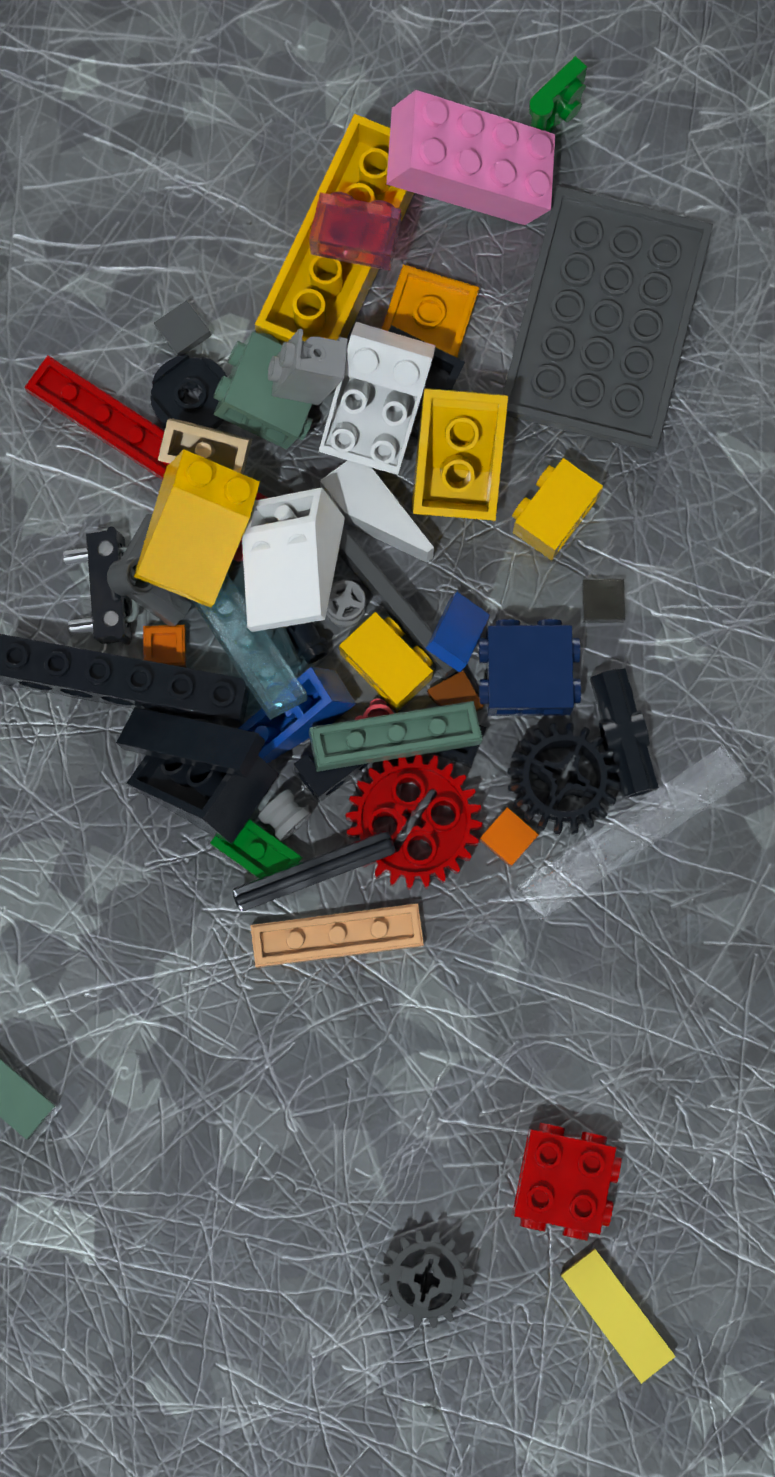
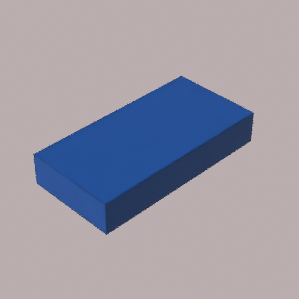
M456 592L449 599L425 649L460 673L468 664L490 614L459 592Z

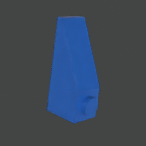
M310 667L238 729L258 733L266 740L259 756L266 763H269L310 738V727L332 724L352 708L356 702L335 670Z

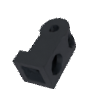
M306 754L295 762L293 766L294 772L318 803H320L364 770L370 763L317 772L315 762L313 763Z

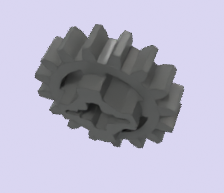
M416 1231L415 1243L410 1244L405 1237L400 1238V1243L403 1249L399 1253L392 1249L387 1251L393 1263L392 1266L381 1265L380 1271L390 1276L388 1281L380 1284V1290H391L392 1296L387 1299L385 1304L387 1307H392L396 1304L401 1307L397 1316L399 1320H403L408 1314L414 1316V1327L418 1328L423 1318H429L432 1328H437L438 1316L443 1315L451 1322L454 1320L451 1308L456 1306L464 1310L467 1307L460 1296L462 1293H473V1287L464 1283V1278L473 1275L474 1272L472 1268H462L460 1264L468 1256L465 1251L459 1252L456 1255L452 1252L456 1243L454 1239L451 1238L443 1245L439 1243V1232L434 1231L431 1240L425 1241L422 1232ZM425 1249L423 1259L413 1266L401 1264L411 1253ZM440 1253L451 1261L456 1277L443 1273L438 1265ZM432 1258L433 1276L438 1278L439 1281L437 1285L430 1284L428 1291H425L424 1299H421L420 1282L415 1280L414 1276L416 1273L423 1274L425 1267H428L429 1259ZM397 1281L409 1284L415 1294L413 1305L403 1298ZM441 1292L451 1293V1296L445 1303L428 1309L432 1298Z

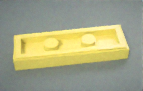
M595 1248L560 1274L641 1384L676 1357Z

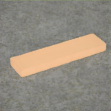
M418 903L250 925L256 968L424 946Z

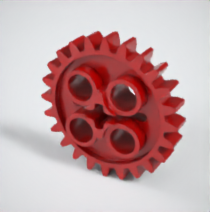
M416 755L414 762L410 764L407 763L405 757L399 758L398 766L395 767L388 760L383 761V773L380 774L372 768L368 769V774L372 780L370 784L358 780L357 787L363 793V796H350L349 802L357 807L358 811L346 813V820L357 823V826L347 830V837L360 838L361 840L376 834L373 830L374 822L380 817H389L397 825L396 831L391 835L393 843H395L406 829L407 819L404 816L407 814L413 817L429 791L435 790L437 793L433 801L422 813L421 823L424 826L422 828L414 826L398 852L362 866L365 868L375 863L377 865L374 874L376 879L380 878L385 872L390 873V886L392 887L402 877L405 878L407 890H411L414 879L419 878L424 888L428 889L430 876L433 875L443 884L446 881L444 872L446 868L455 874L460 873V867L456 861L457 858L465 861L471 860L472 856L465 849V845L478 846L479 839L469 834L470 831L482 828V822L471 819L472 815L481 811V805L468 803L476 794V790L467 789L463 791L461 789L466 780L465 774L455 779L450 777L453 770L452 763L448 764L443 770L438 769V756L434 755L428 765L422 763L421 755ZM403 783H413L419 788L420 795L415 801L405 802L397 796V788ZM438 806L450 807L455 814V819L448 825L436 824L431 817L432 811ZM423 840L430 845L432 853L427 859L415 860L409 855L407 851L408 846L413 841Z

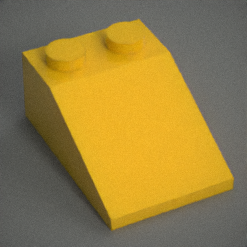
M424 388L412 497L413 514L496 521L508 395Z
M183 449L166 467L134 577L211 608L216 601L250 519L260 481Z

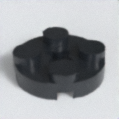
M189 355L175 357L163 364L153 378L150 396L153 412L160 424L166 428L167 420L174 418L217 429L224 422V419L213 415L219 402L213 396L223 376L227 377L224 370L211 359L202 357V359L196 357L189 358ZM186 388H189L192 392L199 389L202 392L198 396L199 402L196 404L183 403L184 394L182 391Z

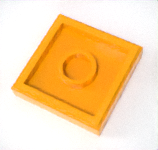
M403 264L382 330L389 331L392 325L426 343L436 345V348L458 358L479 294V287Z

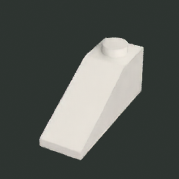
M347 460L320 480V487L323 488L343 514L345 524L426 563L433 559V545L372 467Z

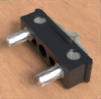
M110 526L107 531L87 533V548L67 550L63 553L66 565L88 562L92 608L91 618L70 620L68 622V629L72 635L93 632L94 639L101 644L122 642L125 645H129L132 640L131 622L137 618L139 607L138 603L132 600L133 611L130 615L129 597L114 593L107 582L109 567L114 561L121 559L127 549L124 536L114 527ZM132 568L130 576L136 582L137 578L134 577L135 570Z

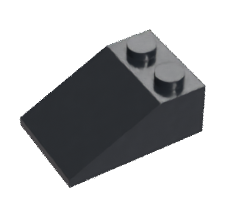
M145 755L126 784L203 831L233 844L279 774L259 755L247 778Z

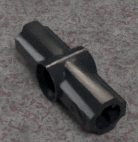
M612 669L592 676L590 682L601 718L599 720L600 735L604 739V749L614 752L612 756L613 764L620 767V771L615 775L621 783L619 789L622 798H632L657 790L659 787L647 748L650 742L646 722L640 710L637 711L626 669Z

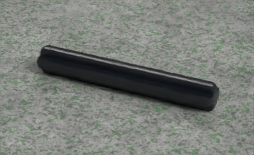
M382 831L233 889L235 903L240 911H247L383 859L395 853L393 840L388 831Z

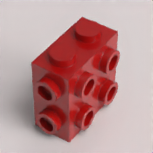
M540 1123L538 1131L528 1129L512 1215L521 1218V1227L545 1232L547 1224L564 1227L563 1236L588 1241L589 1233L600 1235L601 1227H609L613 1201L607 1200L610 1182L616 1184L618 1182L622 1158L615 1157L617 1147L606 1145V1136L582 1132L581 1140L565 1137L564 1127Z

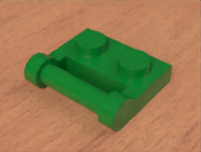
M576 56L531 98L529 104V113L532 117L531 127L551 132L563 120L566 123L571 121L582 107L581 97L586 87L584 81L587 66Z

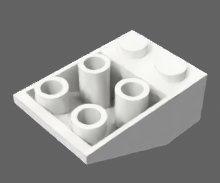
M356 322L347 347L344 379L336 387L318 452L398 475L436 345Z
M322 487L254 501L250 519L242 536L247 628L251 632L321 621L326 618L345 517Z

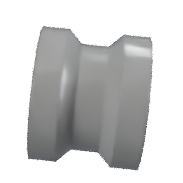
M341 580L332 584L326 613L329 620L338 627L345 628L359 623L364 617L366 610L364 591L353 581Z
M286 789L260 812L258 818L264 824H270L275 829L276 838L282 842L295 833L309 819L311 812L306 807H299L294 801V794L289 789Z

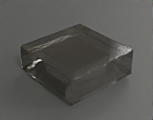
M624 579L582 581L583 623H624Z

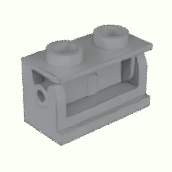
M298 329L288 342L283 343L281 351L277 356H272L270 360L268 380L273 381L272 396L319 405L344 379L348 339L339 337L337 340L322 337H310L306 341H302L303 329Z

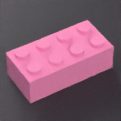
M415 90L392 107L386 185L527 225L551 210L555 134Z

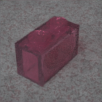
M320 192L309 237L310 253L315 256L391 271L401 227V209L395 208L389 202L374 200L370 203L355 200L351 195L343 192H333L331 195Z

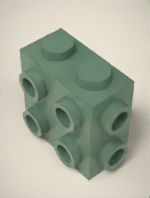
M252 331L244 343L237 341L232 349L227 363L233 365L229 378L223 376L215 390L213 398L219 402L213 415L287 450L297 439L303 441L313 420L307 416L312 404L272 396L273 381L268 380V367L272 356H277L281 351L282 345L275 337L269 334H258Z

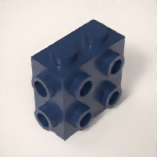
M504 619L496 621L495 626H488L486 638H479V663H487V679L479 680L480 704H487V716L571 715L574 703H581L580 678H573V663L580 662V638H572V625H562V621L557 619L539 620L537 625H520L519 620Z

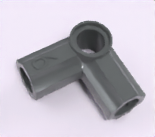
M147 514L122 558L114 561L109 567L107 582L114 593L130 597L168 626H175L187 615L192 606L191 600L138 578L135 585L130 580V571L132 568L136 571L152 514Z

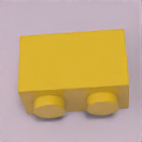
M564 458L556 468L549 465L544 470L536 483V486L540 488L532 500L525 497L512 514V517L516 519L513 534L551 561H553L598 501L603 489V485Z
M374 612L339 645L340 655L397 713L432 680L433 670L430 666L433 662L420 647L415 646L411 649L401 638L404 632L393 619L387 616L383 620Z

